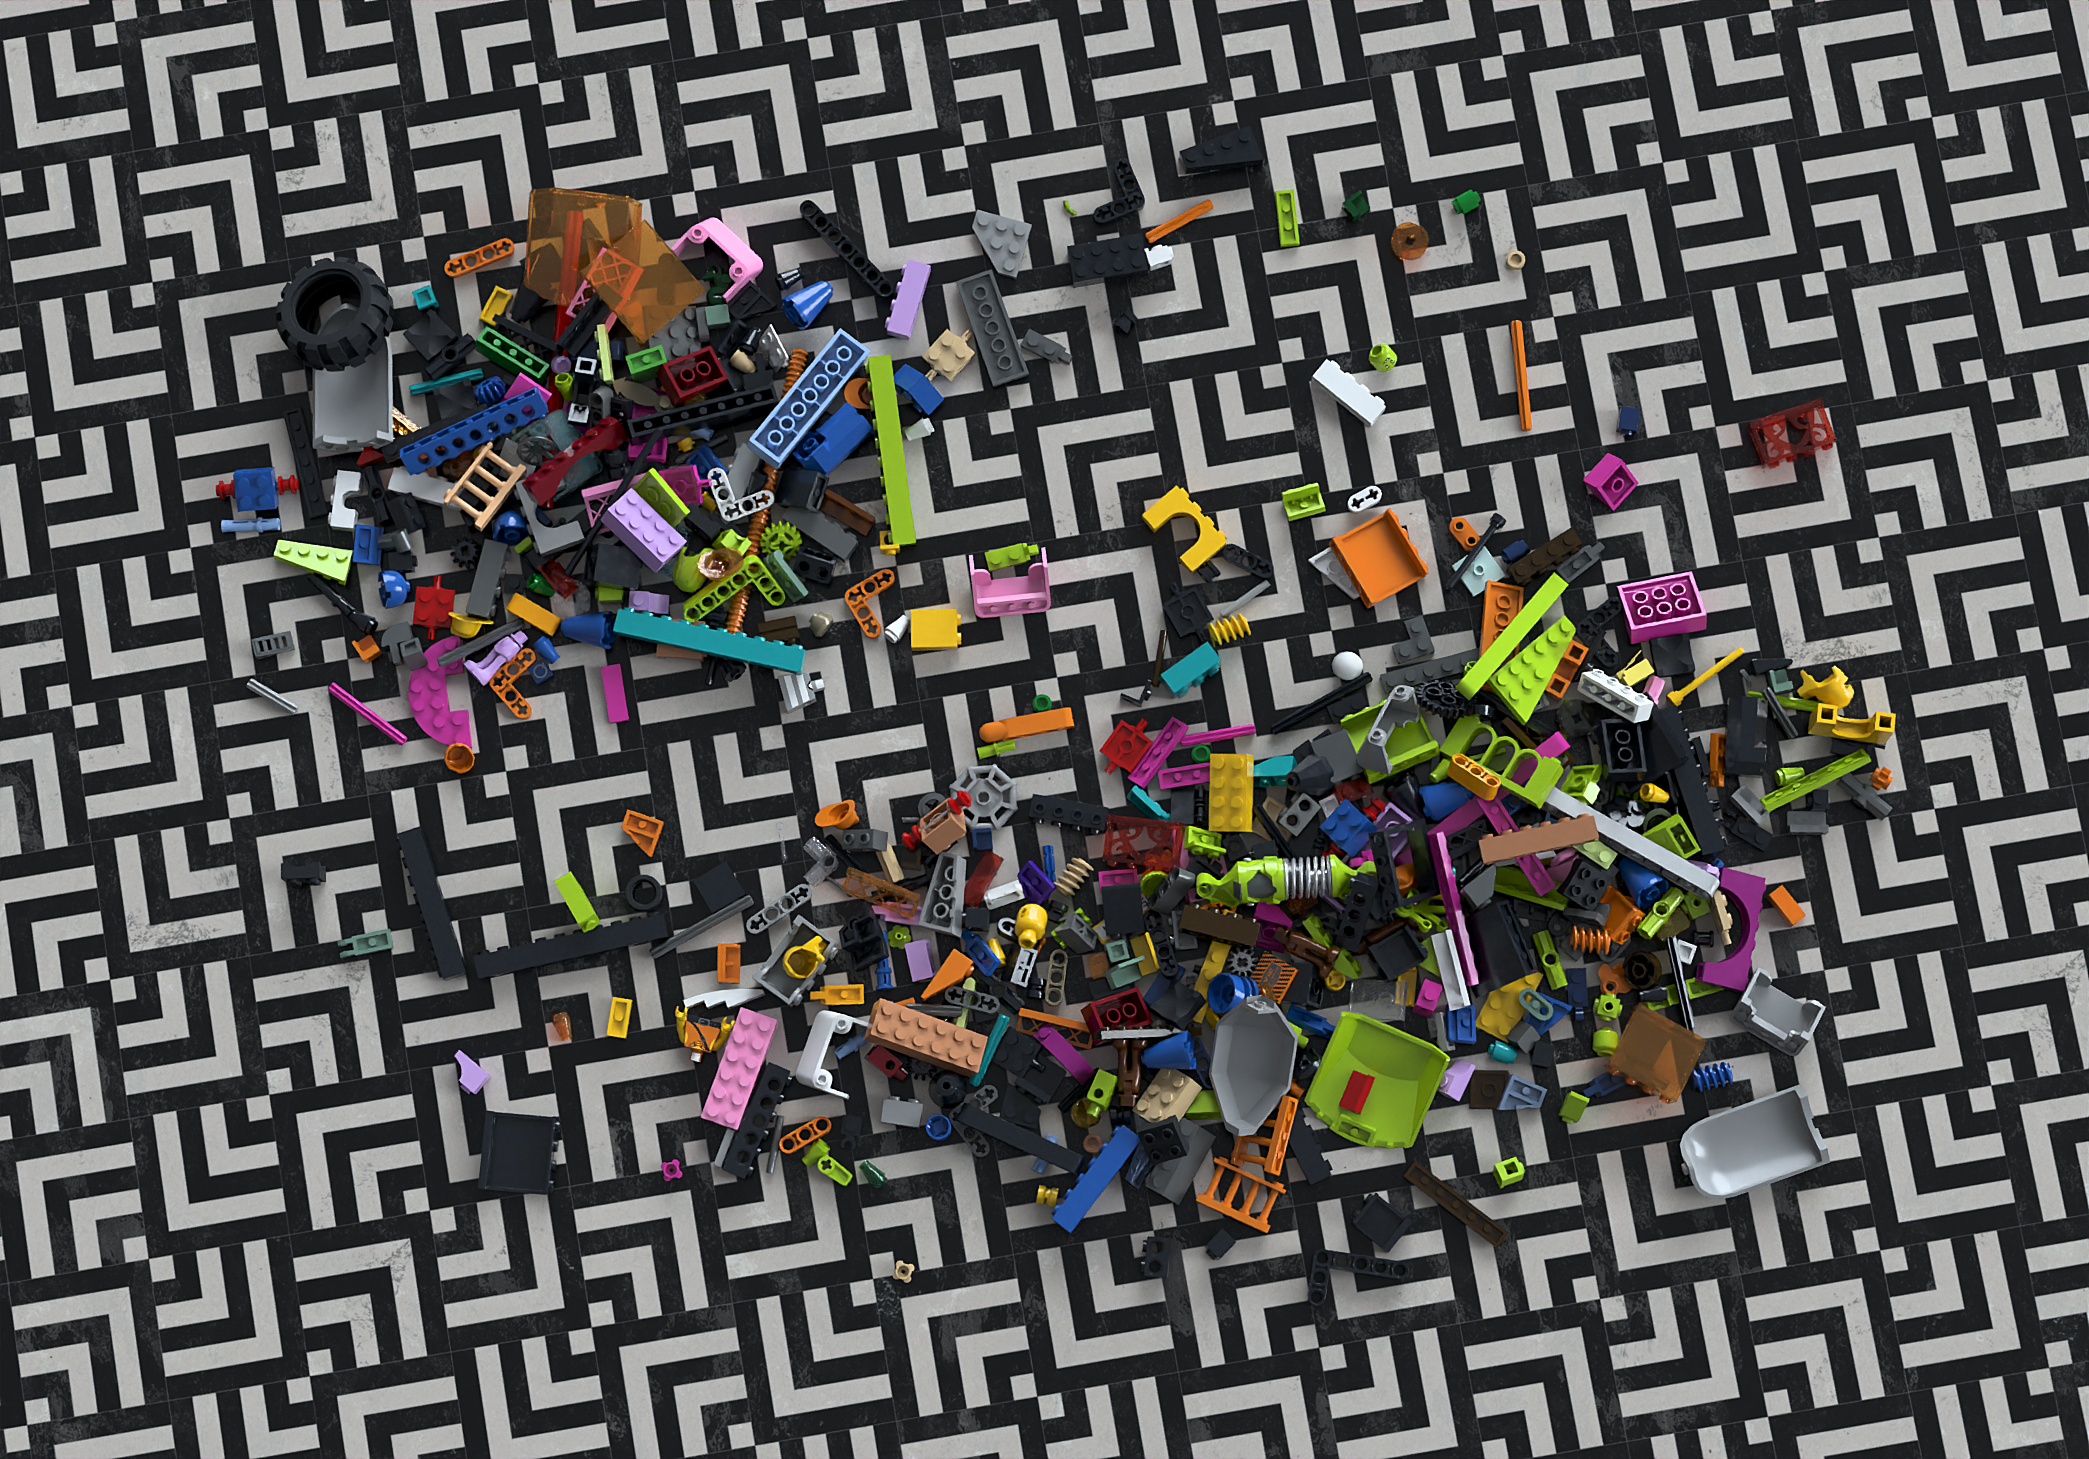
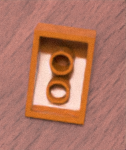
M953 949L921 995L922 1000L927 1002L945 992L947 988L956 986L963 982L965 978L971 977L975 971L973 967L974 962L956 949Z

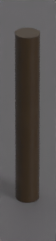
M1160 630L1152 687L1159 688L1168 633L1166 630Z

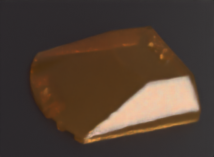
M556 187L531 190L528 203L524 285L544 299L547 298L556 302L555 304L569 307L602 247L639 267L642 203L628 196ZM604 253L601 258L602 266L613 264L611 256ZM626 264L617 265L619 276L627 274L630 269ZM614 266L604 269L606 280L617 277ZM601 270L593 272V283L604 280ZM618 280L607 282L610 289L613 291L618 290ZM637 283L634 286L627 301H630L636 297ZM601 284L594 286L595 291L600 287ZM592 286L584 288L582 292L584 300L591 298L594 294ZM577 304L574 306L573 309L581 310L583 308V304Z

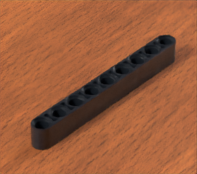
M646 461L641 465L636 475L647 473L652 468L659 474L658 471L668 469V467L662 462ZM595 500L590 504V507L598 513L603 503ZM587 508L566 523L569 524L578 520L584 537L592 529ZM573 546L542 557L540 552L536 553L534 548L525 555L524 559L535 573H539Z

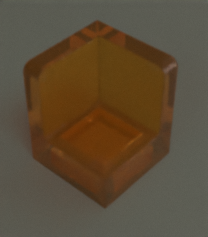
M1106 952L1087 957L1092 978L1105 977L1104 972L1110 969Z

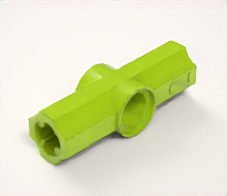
M1670 887L1661 900L1654 904L1651 912L1637 927L1640 936L1650 940L1659 928L1667 923L1669 916L1685 898L1681 890L1676 887ZM1658 911H1662V912H1664L1665 914H1664V915H1659L1657 912H1658Z
M1545 930L1532 935L1540 957V963L1544 968L1551 990L1568 985L1549 931ZM1545 956H1553L1555 959L1554 964L1548 965L1545 962Z

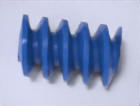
M1721 1062L1720 1068L1715 1063L1712 1069L1707 1065L1705 1070L1702 1067H1698L1697 1073L1694 1069H1690V1078L1694 1091L1697 1087L1702 1092L1703 1086L1710 1090L1711 1084L1716 1089L1718 1088V1082L1725 1087L1726 1080H1728L1730 1085H1733V1075L1729 1063L1726 1065L1725 1062Z

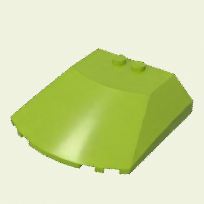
M1342 1011L1304 1101L1314 1111L1315 1116L1319 1120H1322L1331 1130L1350 1141L1373 1148H1409L1414 1144L1449 1064L1450 1057L1435 1045L1366 1015ZM1354 1070L1367 1076L1375 1077L1360 1115L1339 1106Z

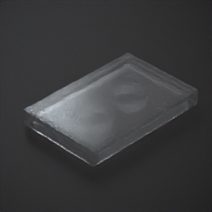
M1351 979L1349 1012L1363 1014L1377 1020L1405 1021L1408 982L1391 981L1386 984L1384 980Z

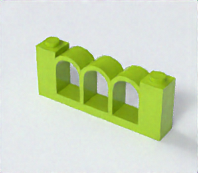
M1472 714L1469 717H1460L1439 749L1442 756L1452 758L1455 754L1465 755L1477 736L1486 733L1492 735V742L1480 762H1474L1497 776L1501 781L1500 788L1540 809L1564 772L1561 762L1554 757L1548 758L1544 756L1542 759L1539 753L1532 749L1521 750L1517 742L1511 737L1502 736L1498 738L1492 727L1480 722V717ZM1504 746L1514 747L1515 754L1502 775L1487 768L1500 748ZM1529 758L1536 759L1538 766L1525 788L1510 781L1523 760Z

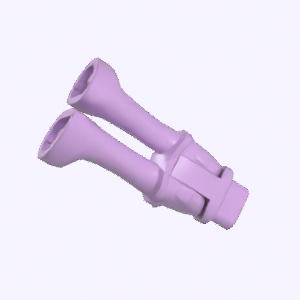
M521 630L514 635L511 633V637L507 636L500 640L481 662L475 663L467 660L463 663L482 686L489 682L502 664L509 662L522 649V644L528 638Z

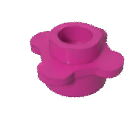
M675 1159L672 1162L661 1164L664 1180L670 1181L672 1178L682 1177L678 1160Z

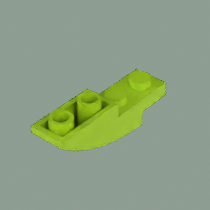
M1313 913L1307 915L1302 923L1311 934L1310 939L1330 948L1337 947L1341 949L1333 968L1346 976L1358 979L1363 972L1359 961L1352 957L1350 950L1335 946L1333 937L1330 933H1326L1318 917H1315Z

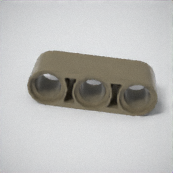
M1055 950L1050 956L1045 1000L1052 1007L1059 1006L1063 1000L1068 962L1067 954L1063 950ZM1061 954L1065 960L1061 964H1056L1053 960L1054 956ZM1053 974H1060L1062 980L1059 983H1053L1051 981ZM1050 993H1057L1060 997L1059 1000L1051 1002L1048 999Z

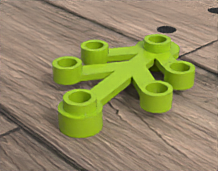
M1412 888L1407 893V898L1420 893ZM1428 898L1422 900L1419 905L1410 904L1394 909L1399 916L1409 917L1417 922L1422 932L1426 933L1432 927L1431 922L1435 924V929L1440 933L1445 932L1448 928L1446 921L1434 915L1446 914L1444 906H1428L1429 902H1432L1434 899ZM1416 913H1420L1421 915H1423V916H1424L1425 918H1427V919H1423L1422 917H1420V916H1419L1418 914H1416Z

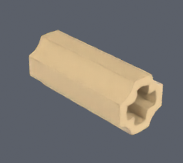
M890 843L887 844V852H876L889 885L899 883L905 879Z

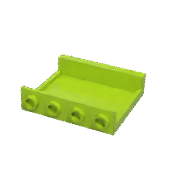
M1386 700L1373 707H1366L1354 715H1347L1344 719L1340 720L1342 730H1347L1356 753ZM1421 714L1417 723L1409 721L1405 724L1404 728L1395 726L1384 747L1388 755V761L1392 762L1393 765L1389 775L1363 768V773L1369 784L1440 755L1439 745L1433 739Z

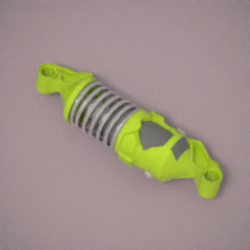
M1335 854L1327 855L1326 861L1322 855L1321 869H1319L1318 858L1315 856L1313 860L1314 870H1312L1309 857L1306 858V870L1303 858L1301 857L1299 858V863H1296L1294 857L1292 862H1289L1287 858L1282 860V858H1277V856H1265L1263 860L1244 858V861H1237L1221 880L1215 879L1208 873H1200L1196 877V891L1199 896L1209 899L1210 903L1221 902L1232 908L1247 903V906H1253L1254 903L1266 902L1267 905L1280 904L1281 901L1288 900L1289 896L1293 900L1296 894L1301 899L1303 893L1308 899L1310 897V888L1314 898L1317 897L1318 891L1320 897L1323 898L1326 889L1328 897H1339L1345 900L1346 894H1351L1352 889L1348 888L1351 878H1356L1358 871L1365 874L1373 872L1368 875L1377 877L1373 861H1366L1357 870H1352Z

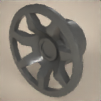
M541 432L532 433L517 446L518 457L523 462L532 466H542L554 459L559 453L557 445ZM525 443L528 446L527 448H521ZM554 449L555 454L552 455V454L549 453L548 451H551V450ZM521 453H529V455L524 458ZM542 455L550 460L543 462ZM534 456H537L538 462H531Z

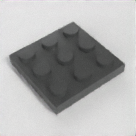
M643 306L641 308L646 349L662 345L667 362L701 350L696 306Z

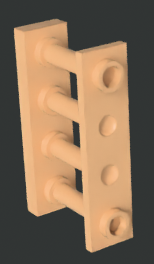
M490 441L487 445H482L478 451L479 456L452 490L449 489L443 497L446 507L453 502L474 517V521H476L474 523L475 528L481 532L513 492V489L516 488L515 483L521 481L527 473V468L521 463L518 467H513L493 453L492 449L494 447ZM485 457L509 473L510 478L507 482H501L480 466ZM475 472L498 488L499 492L495 497H490L468 481ZM463 487L486 503L487 508L484 512H478L457 496Z

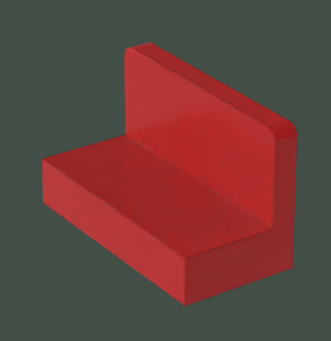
M1354 1070L1339 1106L1360 1115L1375 1077L1367 1076Z

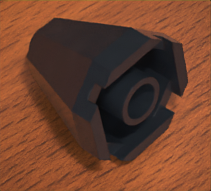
M1311 754L1286 775V784L1290 790L1320 796L1333 787L1331 777H1334V770L1326 757H1318L1317 754Z

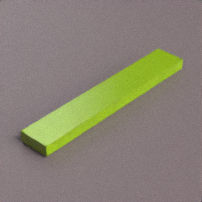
M1860 749L1760 798V804L1768 813L1871 762L1870 756L1863 749Z

